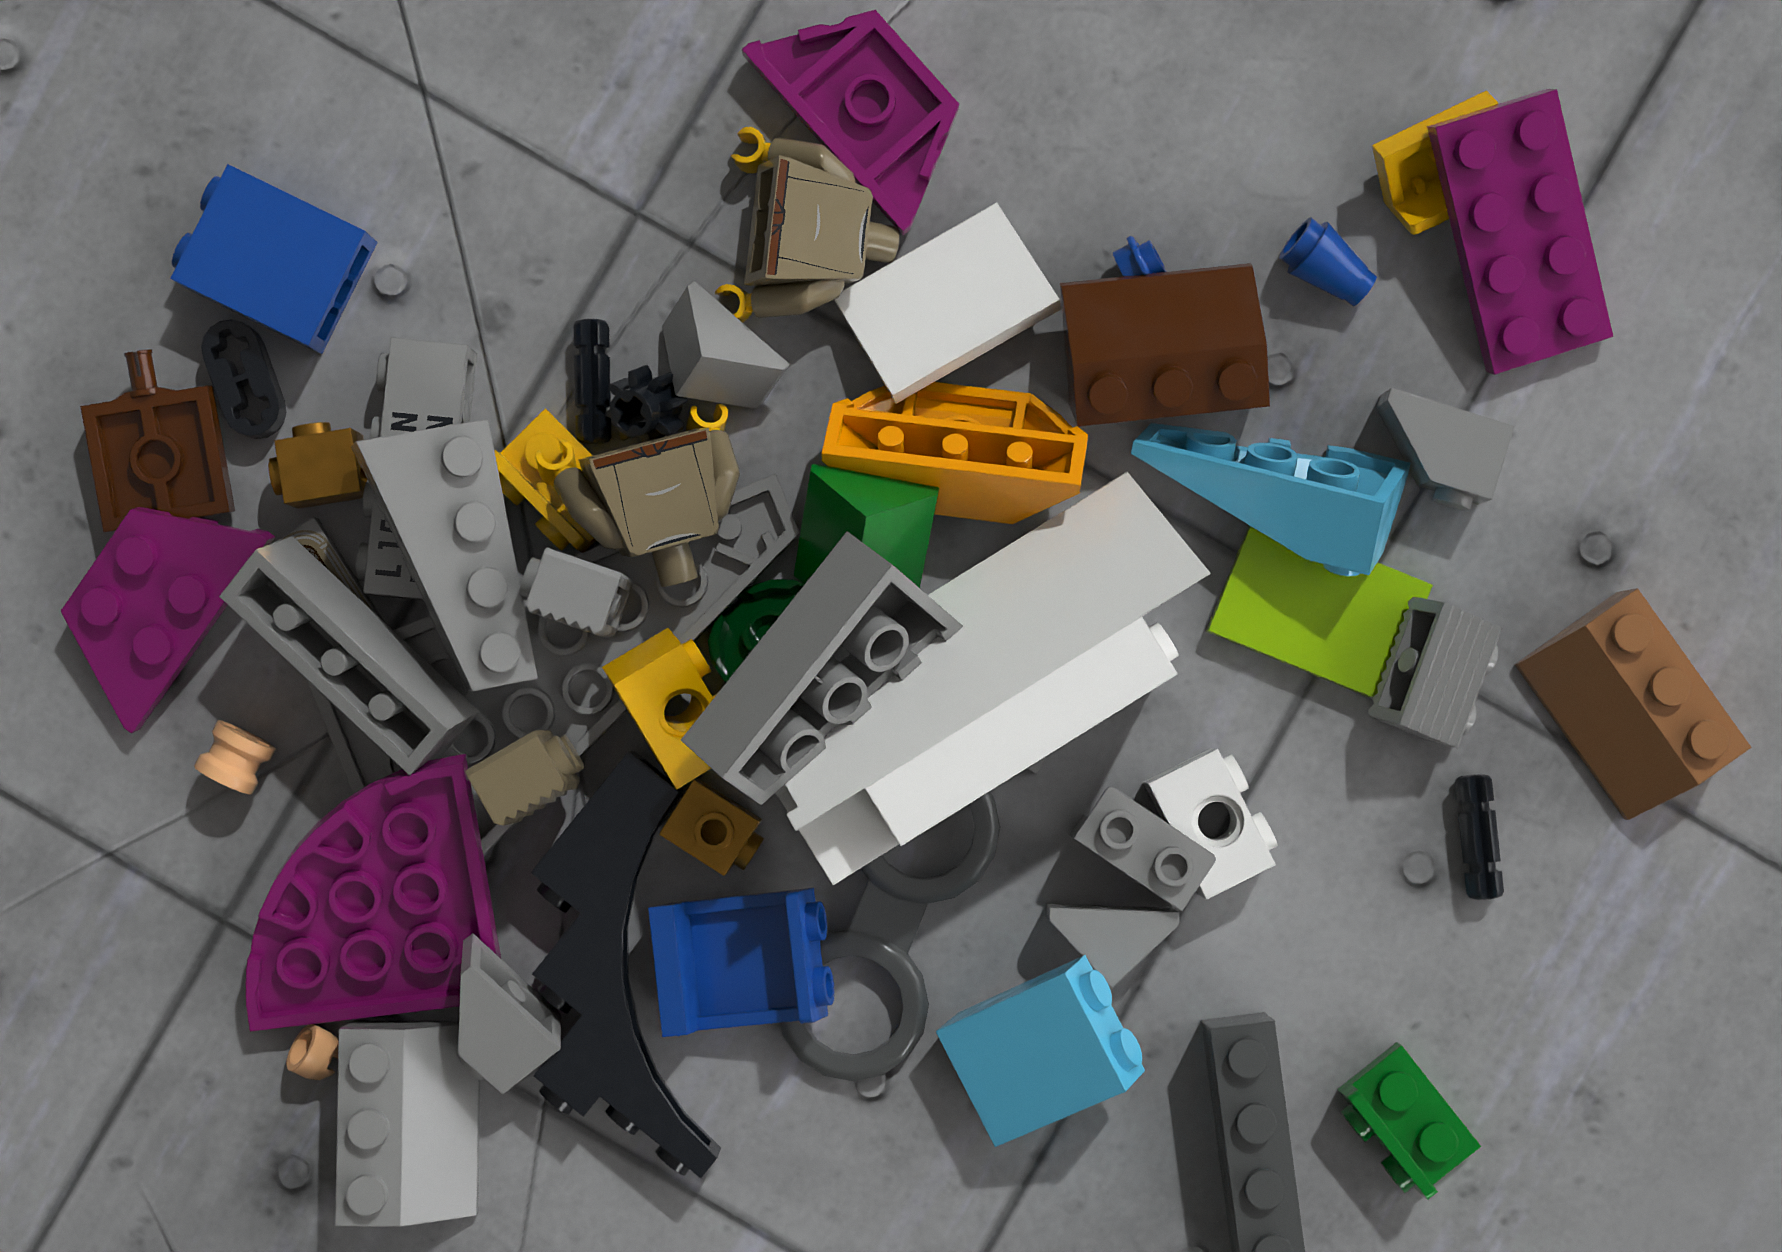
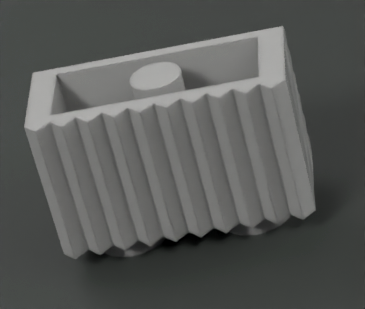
M546 547L541 560L533 557L530 559L523 575L519 595L528 598L526 605L530 613L608 639L616 635L633 580L621 572Z
M1412 597L1408 601L1409 609L1403 613L1405 621L1399 625L1400 633L1395 637L1396 645L1390 649L1391 657L1386 661L1387 669L1381 673L1383 681L1377 685L1378 693L1372 697L1374 705L1368 709L1369 716L1425 740L1458 749L1462 737L1474 725L1476 719L1475 701L1483 679L1492 671L1497 662L1498 647L1496 644L1502 627L1456 608L1451 604Z

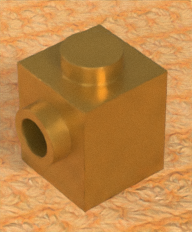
M317 422L295 426L292 428L293 437L274 440L277 457L269 459V476L275 495H283L284 504L300 509L363 498L367 477L351 448L356 441L364 440L363 434L352 428L331 431L329 422Z
M699 778L693 780L659 833L660 836L723 876L730 871L733 864L744 871L765 839L755 832L762 821L761 818Z

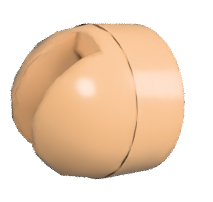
M315 1024L305 1026L291 1045L286 1061L287 1069L311 1080H322L332 1076L335 1071L328 1066L333 1057L338 1059V1038Z

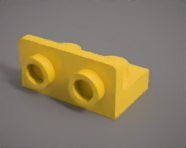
M545 408L501 452L494 450L502 493L516 506L526 498L543 515L535 525L561 551L571 543L577 550L583 553L596 540L571 517L554 486L545 483L540 478L535 454L539 450L546 462L550 464L560 463L564 460V457L560 450L559 441L568 440L573 446L576 467L578 469H581L578 459L593 455Z

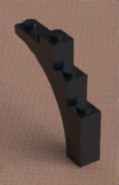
M628 751L530 872L542 881L537 891L548 902L564 913H567L571 907H574L581 913L532 973L533 976L543 983L538 988V992L549 1003L566 1014L572 1008L582 1014L562 1039L561 1049L547 1059L533 1076L543 1084L539 1090L540 1094L552 1106L568 1115L574 1109L584 1117L597 1099L601 1097L609 1104L605 1110L606 1114L618 1126L632 1135H635L640 1129L659 1144L655 1153L666 1165L683 1176L691 1170L699 1178H702L718 1158L721 1147L684 1111L659 1074L638 1025L629 981L628 926L637 879L657 830L684 790L682 788L676 790L666 775L636 751Z

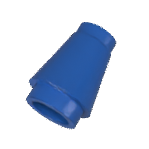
M1312 217L1306 219L1296 229L1279 255V258L1289 265L1287 271L1289 274L1341 300L1347 301L1352 306L1357 305L1368 294L1377 279V276L1368 270L1366 264L1328 222L1319 224Z

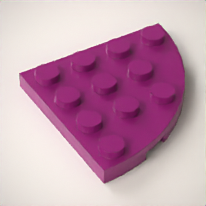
M466 754L430 760L411 775L401 769L367 785L342 801L319 820L295 846L279 870L260 909L253 934L251 951L246 967V1008L250 1032L459 1007L463 940L473 933L501 958L472 787L465 772L468 769Z

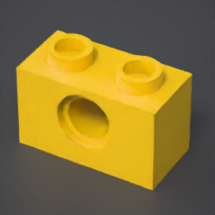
M666 628L602 667L661 768L676 790L712 769L681 741L682 737L716 696L711 695L702 677L711 672V669L692 639L682 644L672 631ZM683 693L691 694L690 704L684 712L676 716L664 715L666 704L672 697Z

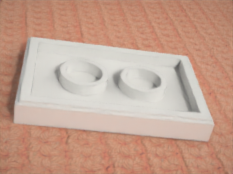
M997 202L846 288L834 300L837 308L896 404L1062 309L1060 299Z

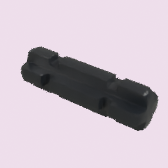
M582 319L575 321L573 325L574 346L579 349V355H574L575 406L580 408V415H575V434L577 440L581 443L601 444L609 442L611 439V418L606 417L605 414L606 408H609L611 404V394L608 388L610 385V357L605 354V349L610 348L609 326L605 320Z
M1485 774L1460 776L1455 780L1457 803L1463 806V812L1458 813L1463 863L1469 864L1470 871L1464 873L1466 894L1469 898L1475 900L1495 899L1503 895L1504 886L1502 870H1496L1495 863L1501 861L1496 812L1489 808V801H1494L1492 779L1489 775Z

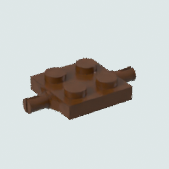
M152 349L124 353L132 391L122 394L113 401L80 406L103 532L116 531L128 512L137 507L169 512L172 516L186 519L235 511L213 386L206 385L182 390L158 387Z

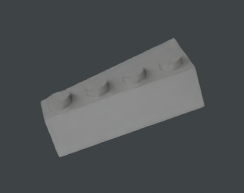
M485 419L356 441L351 448L374 492L376 502L384 519L388 522L403 554L405 564L430 612L429 615L464 690L477 691L538 679L523 598L519 595L520 582L489 420Z
M846 532L682 737L681 741L724 780L762 805L826 748L824 737L838 724L848 721L854 724L872 708L868 698L894 675L901 680L907 677L922 663L917 655L938 636L947 641L963 625L890 562L849 532Z

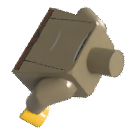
M744 127L737 133L742 142L758 144L757 151L751 156L731 155L741 171L757 173L744 285L756 287H754L752 293H748L735 285L725 284L720 286L715 291V294L719 296L737 294L740 306L733 315L742 323L749 319L752 312L758 318L802 315L837 299L842 293L845 284L861 280L864 274L866 259L889 264L893 262L899 246L898 228L896 226L870 222L873 199L871 190L857 184L854 173L824 145L784 138H775L771 143H768L759 130L753 127Z
M716 404L713 423L701 420L697 414V407L694 405L690 408L686 431L578 459L581 469L576 467L573 446L568 440L559 441L560 450L564 457V460L560 463L550 464L546 462L539 450L535 454L540 478L545 483L554 486L571 517L604 548L618 549L622 556L627 557L652 552L661 587L672 586L698 578L689 542L718 533V521L729 512L740 476L729 435L724 431L728 419V409L723 404Z

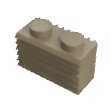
M534 730L465 770L492 821L495 824L504 826L520 822L523 817L533 815L534 810L543 809L545 804L555 802L557 797L567 795L568 790L578 789L580 779L576 773L584 769V765L566 735L559 738L557 735L554 736L551 730Z

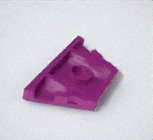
M876 10L846 17L839 24L831 26L819 24L800 29L797 35L763 44L758 40L750 42L743 47L742 54L817 140L854 173L856 183L871 190L873 203L898 228L899 232L905 235L911 229L959 111V103Z
M137 507L128 512L61 609L65 621L124 729L132 734L142 728L228 604L219 596L254 551L271 544L275 538L274 535L260 529L249 531L218 525V521L192 517L186 519L172 516L169 512L144 507Z

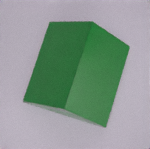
M812 463L793 576L805 584L845 533L849 532L890 562L920 588L939 488Z

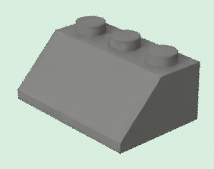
M354 1020L339 1029L335 1226L403 1227L476 1216L478 1214L480 1080L474 1078L460 1061L458 1055L459 1021Z

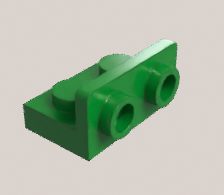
M1398 1042L1337 1089L1349 1104L1340 1111L1364 1142L1374 1136L1389 1156L1380 1163L1404 1193L1414 1187L1429 1200L1438 1193L1433 1185L1481 1147L1408 1052Z

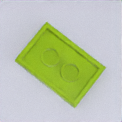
M1248 525L1206 632L1373 699L1372 697L1378 693L1377 685L1383 681L1381 673L1387 669L1386 661L1391 657L1390 649L1396 645L1395 637L1400 633L1399 625L1405 621L1403 613L1409 609L1408 601L1412 597L1428 599L1433 585L1378 562L1370 575L1361 573L1356 576L1337 575L1326 570L1322 563L1304 559Z

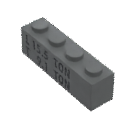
M1265 1012L1201 1020L1231 1252H1305L1275 1020Z

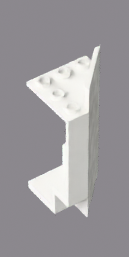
M1125 472L930 593L928 596L962 624L963 627L947 641L938 636L917 654L922 663L903 680L896 675L892 676L868 698L872 708L854 724L848 721L838 724L824 737L826 748L775 793L788 812L786 815L795 831H800L832 885L843 880L900 844L902 846L1178 674L1170 662L1179 656L1173 642L1158 622L1148 626L1142 616L1211 573L1128 472Z

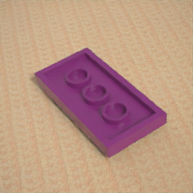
M1545 89L1427 126L1486 372L1496 375L1614 337L1557 89Z

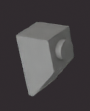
M1390 388L1379 396L1376 408L1404 461L1411 463L1409 470L1416 484L1419 487L1435 491L1432 499L1434 502L1454 509L1469 511L1472 503L1479 505L1493 499L1515 426L1394 388Z
M472 933L463 940L458 1055L464 1068L474 1078L478 1080L486 1079L500 1093L504 1094L561 1049V1014Z

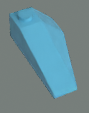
M1151 423L1133 441L1131 454L1304 559L1322 563L1323 567L1329 572L1342 576H1356L1360 573L1370 575L1382 556L1411 464L1410 462L1352 448L1327 445L1325 457L1299 454L1290 449V440L1269 438L1268 443H1254L1248 447L1236 446L1234 436L1226 432Z

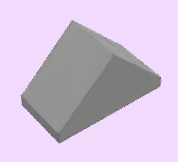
M695 281L686 287L662 325L670 370L674 374L673 385L675 395L679 397L757 409L765 401L790 365Z
M1046 903V917L1082 956L1086 955L1091 966L1104 976L1112 988L1179 926V912L1174 908Z

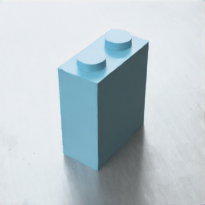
M1086 955L958 1012L936 1031L995 1147L1124 1093L1145 1072L1142 1065L1141 1048L1136 1037L1130 1030L1123 1028L1111 1005L1112 994L1106 979L1099 971L1093 970Z

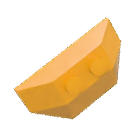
M933 382L896 404L887 388L882 386L870 390L852 401L847 398L832 404L821 456L822 462L829 467L938 487L939 492L934 515L1015 524L1080 493L1088 434L1077 426L1072 427L1058 412L1031 393Z

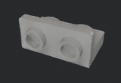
M1114 787L1105 789L1089 815L1083 814L1069 834L1075 840L1181 911H1183L1216 861L1213 853Z

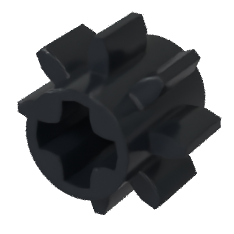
M643 365L629 371L628 378H623L609 385L608 388L615 396L611 401L610 409L605 414L606 417L611 418L613 425L620 432V440L625 441L632 437L641 436L643 443L672 435L684 428V424L678 417L682 411L683 404L688 402V398L675 395L673 385L674 374L668 372L659 377L652 378L649 366Z

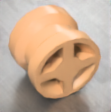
M217 720L212 730L214 742L209 752L199 755L194 767L200 773L222 785L251 795L258 785L256 772L261 763L271 760L276 748L269 742L238 726Z

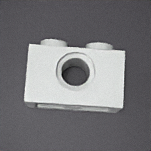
M1210 748L1143 782L1160 818L1213 853L1216 857L1214 865L1197 889L1199 896L1207 900L1276 865L1269 850L1278 846L1277 841L1261 812L1251 816L1240 794L1249 789V786L1232 754L1222 758L1218 749ZM1212 802L1222 803L1230 814V824L1227 831L1217 838H1207L1204 836L1198 825V817L1201 810Z

